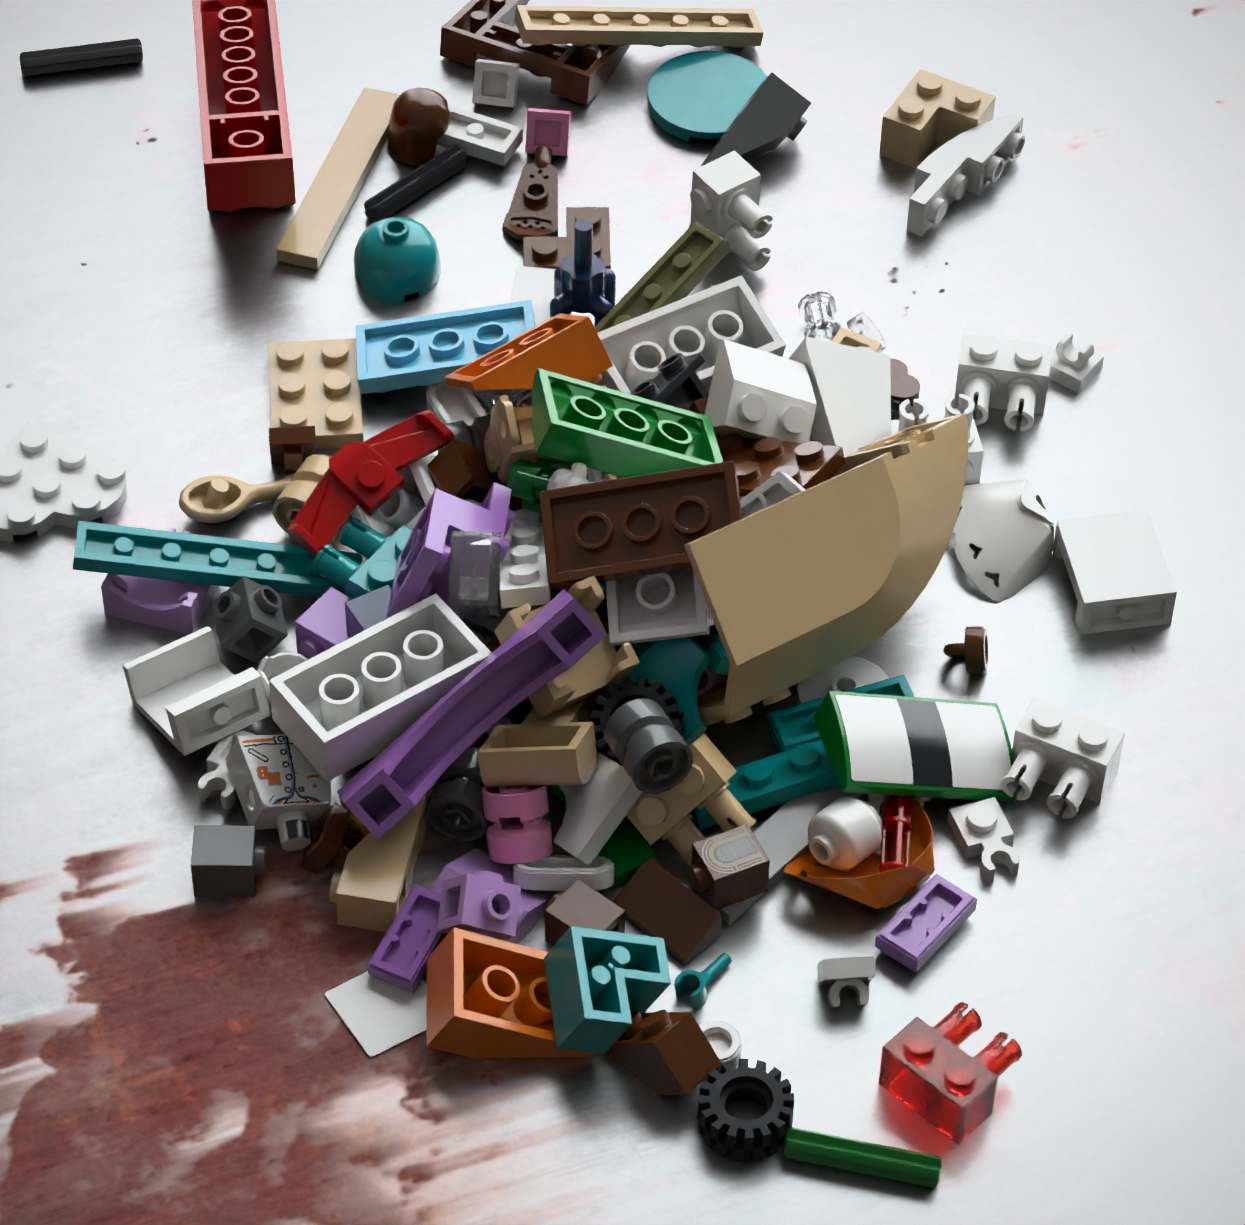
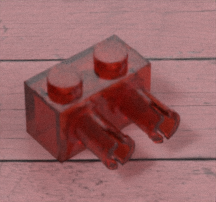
M965 1002L957 1003L933 1027L916 1016L882 1047L878 1081L879 1085L958 1145L993 1113L998 1077L1023 1056L1022 1049L1014 1038L1005 1046L1002 1045L1009 1037V1034L1005 1032L997 1033L993 1040L974 1057L960 1049L959 1046L982 1027V1020L974 1008H971L964 1016L962 1015L969 1005Z

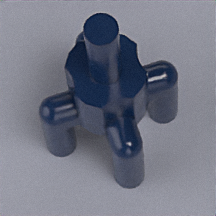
M580 219L575 222L574 254L563 258L561 266L554 271V298L550 302V318L559 313L570 315L572 312L590 313L594 316L595 327L616 305V275L613 270L606 269L605 261L599 259L592 251L593 224L590 220Z

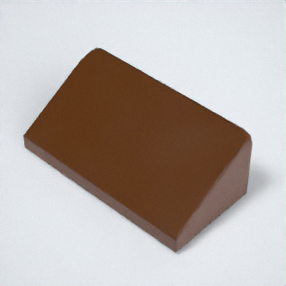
M651 857L639 867L613 901L625 910V917L647 935L664 938L665 949L684 965L721 936V914L719 911Z

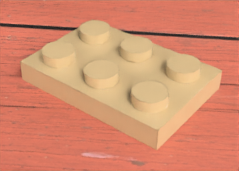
M356 338L267 343L271 428L315 426L316 449L337 448L351 442H363Z

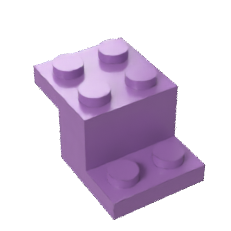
M494 482L480 507L435 488L398 557L387 612L388 618L436 593L453 612L463 616L473 599L481 601L490 582L491 575L488 572L491 566L499 567L502 564L510 545V540L504 537L509 531L515 513L509 509L512 489Z

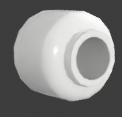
M854 797L838 798L810 819L807 832L809 848L813 857L821 864L838 871L852 869L879 848L882 841L881 818L876 809L864 800H858Z

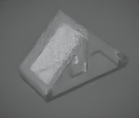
M452 530L448 606L459 618L500 619L501 532Z

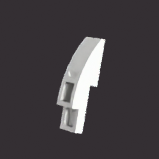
M1016 113L980 124L959 134L930 154L916 168L914 194L909 199L907 231L922 237L933 223L938 224L941 222L949 205L955 199L960 200L966 190L980 195L990 182L995 183L1000 178L1004 166L1011 158H1018L1024 148L1026 140L1025 136L1022 135L1024 116Z

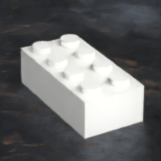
M436 593L270 679L272 719L328 782L380 754L491 655L492 652Z

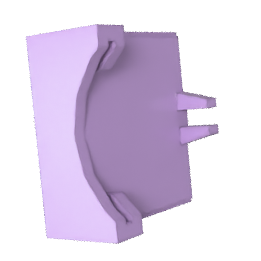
M171 528L170 531L176 532V529ZM107 574L101 585L105 615L184 634H192L197 631L218 586L117 574Z

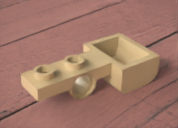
M600 692L541 718L538 717L533 707L521 724L497 725L477 752L483 784L486 787L586 784L598 764L594 723L589 722V714L596 705L595 701L599 697Z

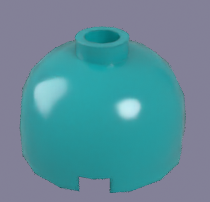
M392 217L372 223L363 231L356 244L353 258L355 278L357 277L360 281V288L366 294L378 300L395 303L404 302L405 295L414 294L419 291V297H422L438 284L441 275V259L436 239L423 224L413 219Z

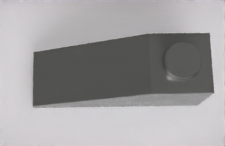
M771 72L747 101L701 166L732 151L737 152L745 161H749L776 149L786 137L793 141L808 122L803 117V114L811 105V102Z

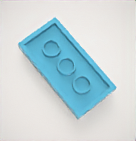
M532 300L356 325L357 370L361 394L384 393L393 389L420 385L431 386L434 383L446 382L444 377L536 327Z

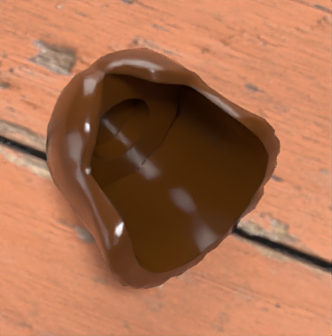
M423 87L407 89L397 97L391 111L387 138L388 148L395 159L412 166H421L435 156L438 139L446 132L450 123V111L446 98L433 89Z

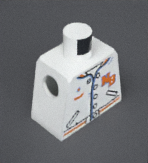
M286 734L238 736L225 760L249 826H255V830L278 829L281 848L284 850L295 851L307 847L311 843L308 827H311L330 807L331 780L327 782Z

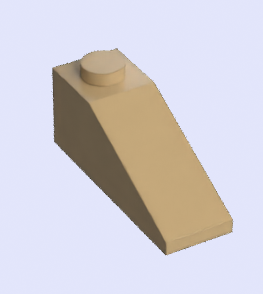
M430 790L426 792L410 812L378 840L369 832L347 854L342 873L335 872L333 874L329 901L337 905L338 925L387 932L409 895L429 824L425 817V808L430 798Z

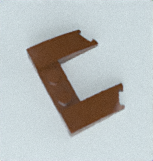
M470 0L441 27L440 56L475 67L476 60L485 59L486 57L494 61L518 63L519 68L530 71L535 76L551 78L550 93L588 105L602 89L630 47V45L617 47L605 44H587L585 46H570L567 44L537 46L523 44L518 28L513 27V24L515 23L514 18L517 5L526 6L530 0Z

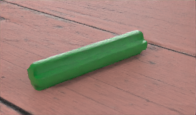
M795 1127L789 1128L784 1142V1156L789 1159L928 1187L937 1186L940 1179L942 1159L936 1155Z

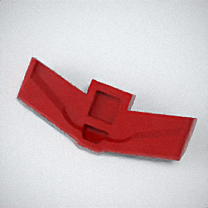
M426 410L363 442L345 444L329 458V468L286 531L315 558L325 545H331L357 505L371 516L404 486L405 478L397 471L445 447L451 440H454L453 432L431 411Z

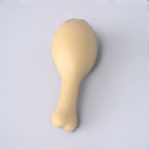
M295 473L289 474L280 480L260 484H248L230 476L208 475L190 482L180 492L179 506L187 517L206 523L223 522L234 518L252 504L277 499L287 484L291 482Z

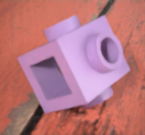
M475 871L472 874L466 873L443 881L437 931L448 934L455 927L500 940L515 937L523 914L522 905L520 904L521 886L503 882L501 874L490 871Z

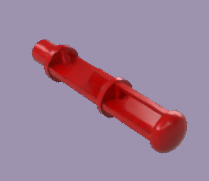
M891 795V804L884 805L879 873L908 866L912 796ZM887 835L889 836L888 862L884 863L885 836ZM905 836L904 863H901L902 837Z

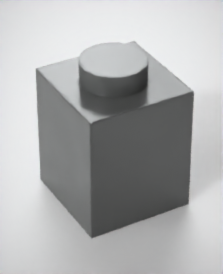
M194 825L191 855L194 896L255 897L256 877H265L266 846H257L255 826Z

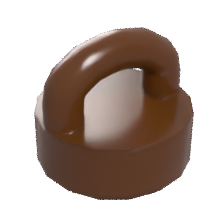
M966 626L964 643H951L943 648V653L948 657L965 658L967 674H984L988 670V634L984 626Z

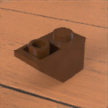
M665 1009L654 1013H639L638 1010L630 1011L632 1024L606 1052L609 1057L657 1095H686L704 1080L712 1069H716L722 1064L691 1012H667Z

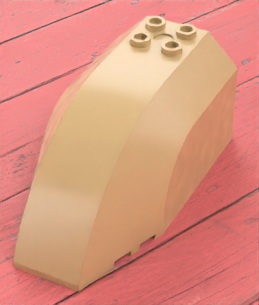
M965 413L911 426L858 448L859 451L844 456L846 463L831 479L684 545L730 662L728 676L720 674L716 684L708 692L697 697L698 712L706 726L723 719L725 724L736 722L753 713L751 705L760 701L763 702V705H768L787 698L791 695L789 687L864 650L882 637L912 607L939 566L957 521L967 471L968 421ZM605 589V590L603 591V593H604L605 598L607 599L606 589Z

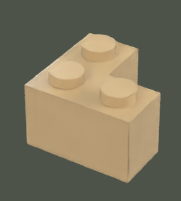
M919 69L882 116L879 155L916 169L935 145L941 147L959 134L993 120L996 96L942 77L936 73Z

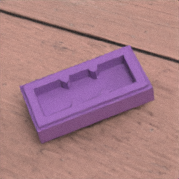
M936 873L876 935L875 947L916 973L976 910L977 898Z
M417 884L413 886L367 965L369 975L415 993L427 972V958L448 935L437 931L441 894Z

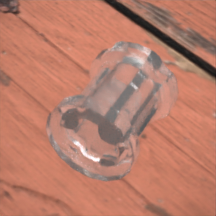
M818 291L806 294L799 301V315L806 325L803 334L804 338L822 337L832 341L842 327L835 317L837 307L834 296L828 292Z

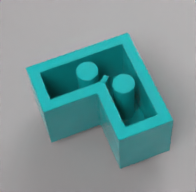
M571 926L544 957L557 1049L605 1054L632 1024L630 1011L646 1012L671 984L664 938Z

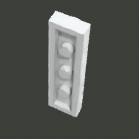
M520 509L515 511L512 524L504 537L510 540V545L501 564L499 591L502 608L520 607L528 603L530 606L545 605L551 601L542 515L532 510Z

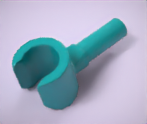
M722 953L704 971L686 970L681 972L675 979L676 997H680L689 988H695L697 990L690 996L691 1007H702L707 1001L706 987L732 962L731 957L726 953Z

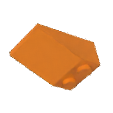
M559 313L448 374L444 379L449 386L471 390L533 389L534 375L537 369L540 368L596 384L602 380L600 373L613 365L590 317Z
M454 927L427 958V1047L473 1059L591 1057L594 1054L557 1049L544 957L548 952Z

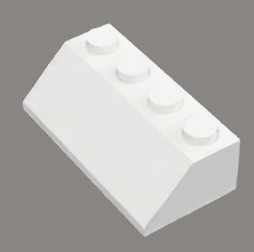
M741 275L598 332L597 334L613 366L600 373L602 380L596 383V385H606L607 388L631 394L641 383L654 379L660 373L659 365L669 357L677 353H681L683 357L701 353L706 361L695 372L709 393L720 340H728L783 357L786 343Z

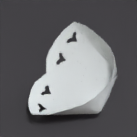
M1016 479L964 485L960 505L962 509L959 512L953 533H955V554L965 573L980 591L999 602L1017 594L1048 565L1053 551V526L1055 524L1047 512L1040 495L1029 480ZM971 543L976 547L982 548L977 559L973 558L974 551L969 547ZM985 572L1000 574L998 587L994 585L993 579L985 576Z

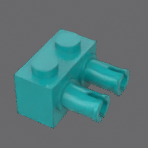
M353 518L351 523H348L340 537V543L366 557L368 560L358 564L328 544L316 555L312 564V570L343 587L346 596L352 599L385 585H389L392 589L398 557L413 530L402 525L393 535L386 537L362 523L358 518Z

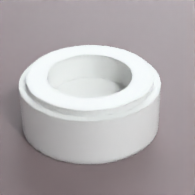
M711 1020L700 1024L699 1027L721 1063L730 1061L733 1068H735L742 1057L743 1041L738 1029L732 1024L720 1020ZM721 1065L715 1069V1070H717L720 1074H721Z

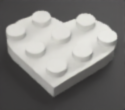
M27 422L0 452V540L13 542V535H25L36 530L38 536H40L56 524L77 528L78 521H91L101 516L102 521L106 522L121 511L127 499L126 470L122 461L114 459L105 452L33 423Z

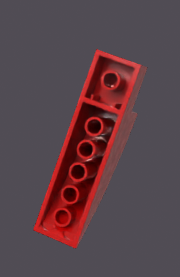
M192 0L208 211L221 210L231 212L240 208H279L284 205L296 204L293 157L276 1Z

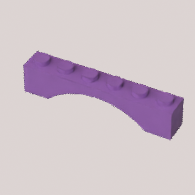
M562 590L341 787L337 793L343 803L378 840L419 803L445 770L487 729L533 692L570 669L607 635L576 599L565 590Z

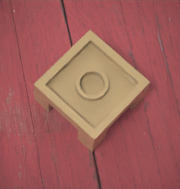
M595 576L573 584L567 593L576 599L607 636L570 669L528 696L539 718L603 691L612 683L614 685L621 683V679L627 678L640 663L629 642L624 643L618 651H616L614 646H611L609 636L595 611L605 598ZM528 603L509 611L494 631L500 644L502 645L544 606L530 611L531 606Z

